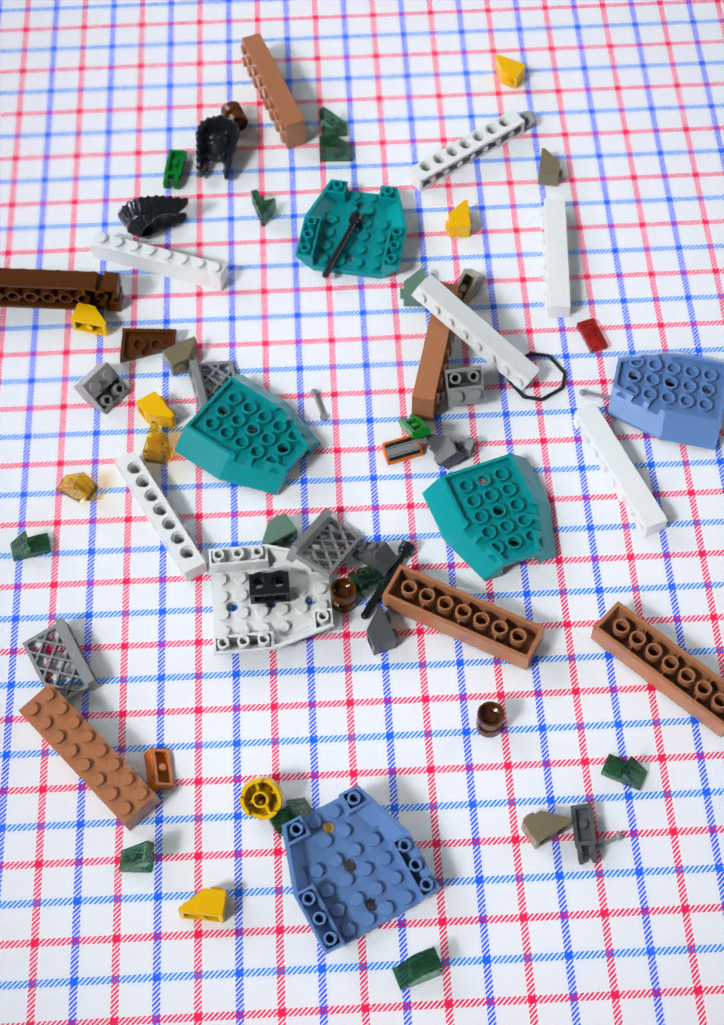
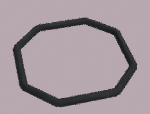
M529 352L524 356L527 358L531 355L547 357L563 373L561 387L540 398L524 395L508 379L507 381L522 398L544 401L565 388L567 373L550 354Z

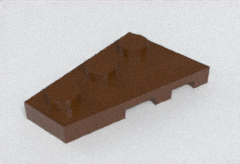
M123 328L120 363L161 353L162 350L175 345L177 339L176 329Z

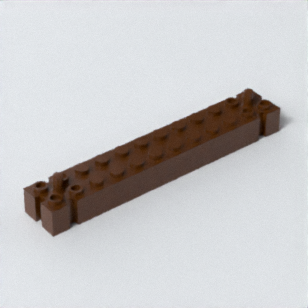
M0 268V307L75 310L77 303L95 306L98 311L101 308H107V311L121 312L124 293L122 286H120V274L106 270L100 275L96 271Z

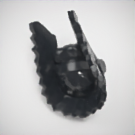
M223 115L207 117L205 120H201L197 131H195L197 136L195 138L197 142L196 168L198 169L196 176L200 178L204 176L206 171H208L209 162H222L224 180H228L233 156L236 153L237 142L240 137L239 125L235 123L234 119H229Z
M147 195L145 198L140 196L138 199L133 198L132 201H127L126 205H122V209L118 212V217L127 228L128 233L139 238L150 239L158 230L166 227H176L177 224L187 218V214L181 211L188 205V198H173L172 196L166 198L164 195H155L153 197Z

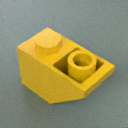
M156 391L136 401L138 412L147 424L171 428L176 427L175 418L177 416L174 410L167 407L163 396L159 397Z

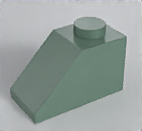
M425 268L419 269L404 281V289L400 288V299H404L403 306L424 307L412 296V293L425 279Z
M286 513L277 515L268 522L261 544L284 547L298 539L297 529Z

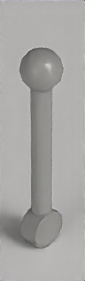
M311 389L310 394L314 397L321 414L320 420L326 421L327 414L322 410L316 395L317 390Z
M585 389L579 391L581 396L589 395L610 399L611 397L609 395L588 392Z
M617 832L614 837L597 844L596 850L616 840H622L623 834ZM591 848L583 849L584 856H590Z

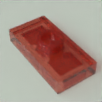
M594 318L577 323L576 327L590 353L607 349L608 344Z

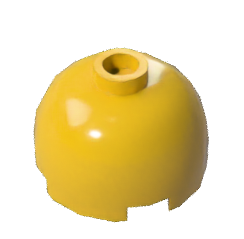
M254 777L245 784L241 791L239 799L241 808L246 815L259 818L261 821L270 819L277 814L282 806V788L271 777Z

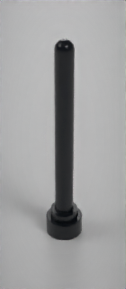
M352 212L350 215L349 226L322 273L323 278L329 277L354 229L362 224L364 217L361 213Z
M402 540L398 547L399 554L397 555L399 559L386 573L361 613L362 619L366 620L399 565L414 552L415 546L409 541Z

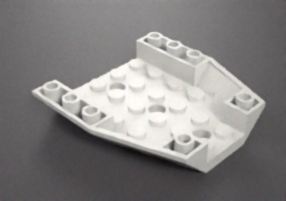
M261 544L208 549L211 573L214 656L273 651L334 627L329 578L327 579L297 559L293 563L288 561L286 557L290 550L289 548ZM303 554L305 557L312 559L311 554ZM317 555L318 559H325L324 555ZM321 565V567L328 570V565ZM277 570L288 571L291 601L276 602L277 606L274 608L267 607L268 603L251 604L249 574H254L255 572L271 573ZM277 584V585H276V587H281V586H283V584ZM262 585L256 586V588H262V587H264V586H262ZM314 598L317 602L309 605L306 603V600ZM230 605H236L238 607L237 610L233 612L228 611L227 608Z

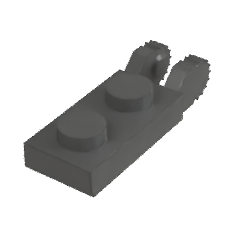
M592 803L570 806L579 865H583L585 862L582 848L588 847L591 848L592 862L598 863Z

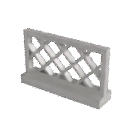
M190 360L189 376L198 412L216 391L223 386L226 380L231 376H236L232 360L198 363L197 360ZM221 367H229L230 371L226 374L219 369ZM202 369H209L213 372L208 376L202 372ZM215 374H218L221 377H223V379L220 382H218L212 377ZM208 382H211L212 384L216 385V387L213 390H211L208 387H206V384ZM226 410L219 411L223 415L228 413Z
M328 508L291 545L286 557L291 563L297 559L327 579L363 538L357 532L332 518V511ZM329 525L334 526L338 530H331ZM321 535H328L329 539H322ZM334 536H340L342 540H335ZM346 536H350L355 540H347ZM313 545H320L321 549H314ZM325 545H332L333 549H326ZM337 545L345 546L346 550L339 549ZM303 554H311L312 559L305 557ZM317 555H324L325 559H318ZM329 555H336L337 559H330ZM321 565H328L329 570L321 567Z
M61 616L55 620L56 624L22 644L43 687L49 684L46 682L48 674H56L55 683L52 685L56 689L64 690L65 694L63 697L69 702L89 689L93 691L98 689L100 685L69 624ZM57 631L58 637L56 642L47 641L49 635ZM36 642L41 643L38 652L31 651L30 645ZM46 644L54 646L51 655L42 654ZM58 647L66 649L64 658L55 656ZM41 657L49 659L46 668L38 666ZM54 660L62 662L59 671L51 670ZM66 663L74 664L72 674L63 672ZM62 676L70 678L67 687L58 686ZM74 679L82 680L84 686L77 690L72 689Z

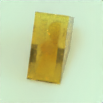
M151 421L143 449L144 460L148 463L167 465L168 459L172 458L173 447H170L168 437L157 423Z
M85 472L65 475L55 489L78 502H89L96 496L95 492L99 486Z

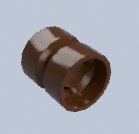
M230 101L223 105L221 115L234 119L235 123L239 125L240 132L243 131L248 125V119L239 102Z
M349 578L336 579L330 588L332 607L337 612L348 613L356 607V585Z
M488 701L479 707L476 719L478 733L486 738H493L501 733L504 721L502 706L496 702Z

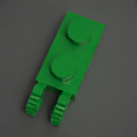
M169 150L164 170L163 188L168 189L169 178L174 179L173 188H179L187 156L185 150Z
M411 414L407 420L403 417L399 418L401 429L412 439L420 440L425 438L426 435L431 434L429 426L418 416Z

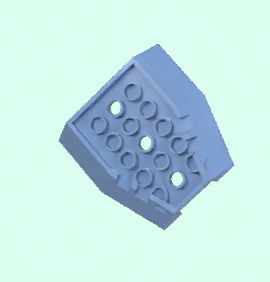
M681 351L624 354L618 356L608 415L659 440L716 450L724 410V359ZM634 375L638 379L632 380L629 378V376ZM671 382L675 386L669 387L665 383ZM703 389H708V390H710L712 393L706 394V393H704L702 390H703Z
M358 784L340 793L337 799L303 817L300 815L282 825L293 895L325 955L348 945L417 906L441 890L409 831ZM330 822L335 826V831L328 834L324 832L323 825ZM350 860L355 863L356 869L353 872H348L344 869L346 861ZM368 899L375 900L377 909L374 911L367 910L365 902Z

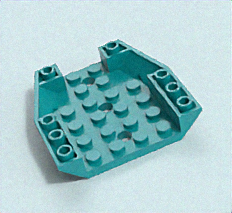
M331 179L304 217L295 257L312 270L323 272L349 226L350 215L352 212H359L363 215L364 220L353 232L357 231L360 233L358 235H351L331 273L382 279L399 270L407 226L398 187L381 185L379 194L348 191V181ZM365 206L364 209H359L358 207ZM350 257L354 258L353 261H348L346 259Z
M238 375L231 376L187 423L174 450L219 480L276 495L287 483L289 471L304 454L310 456L320 445V441L285 400L246 376ZM220 410L228 411L225 415H220L218 412ZM253 428L258 430L254 434L248 432L249 429ZM281 447H285L288 449V451L281 453L278 451V449Z
M510 453L440 476L422 492L444 541L484 581L501 576L503 567L533 557L536 558L538 563L556 557L550 502L528 459ZM480 479H485L488 481V483L483 485L480 484L478 481ZM499 509L503 511V514L496 515L493 511ZM514 540L517 541L519 545L513 547L509 545V542Z

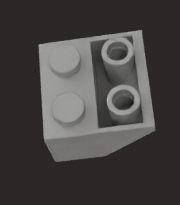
M108 362L97 364L74 386L87 403L103 414H106L130 391Z
M481 365L444 370L445 402L448 407L485 403Z

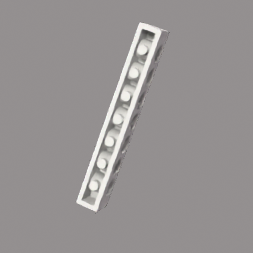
M513 109L502 114L488 124L477 128L474 132L465 135L435 154L426 157L421 162L408 168V181L419 192L427 189L523 134L525 120Z
M134 450L115 459L119 474L185 581L188 582L206 573L207 558L204 553L200 554L197 550L199 549L198 544L194 538L191 539L189 537L190 532L187 526L180 523L181 518L176 510H172V503L168 496L164 497L162 494L163 489L160 483H155L153 480L155 479L151 469L147 470L145 467L146 462L143 456H138Z

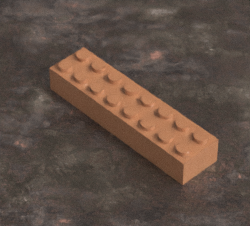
M257 33L243 37L242 45H240L243 55L241 58L242 64L247 68V74L249 78H252L254 88L258 89V96L260 99H263V106L265 110H268L270 120L274 121L275 130L280 133L282 144L285 143L287 149L306 144L305 120L261 34Z
M440 282L461 300L462 293L459 292V285ZM432 313L412 394L411 413L427 421H433L434 415H438L439 400H441L443 393L444 370L448 369V358L452 352L451 344L455 338V333Z
M402 564L397 568L382 595L383 607L526 671L544 637L545 627Z
M617 601L593 627L591 639L721 738L724 735V679Z
M51 683L19 710L23 717L129 831L161 803V800Z

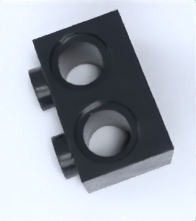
M277 570L271 573L255 572L254 574H249L251 604L291 601L288 571ZM277 584H283L281 587H276ZM258 585L264 586L262 588H256V586Z

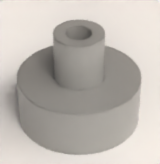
M522 111L519 114L525 120L524 128L534 125L536 118L532 111Z
M468 437L466 442L459 441L465 456L471 457L476 445V439Z

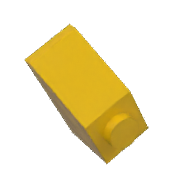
M496 55L495 69L501 84L516 89L525 78L526 65L502 55Z
M468 200L462 201L448 214V221H445V231H449V238L470 237Z
M77 303L71 318L73 329L108 336L106 322L97 308L90 304Z
M212 886L210 889L204 888L179 907L180 918L224 923L228 900L227 892L217 886Z

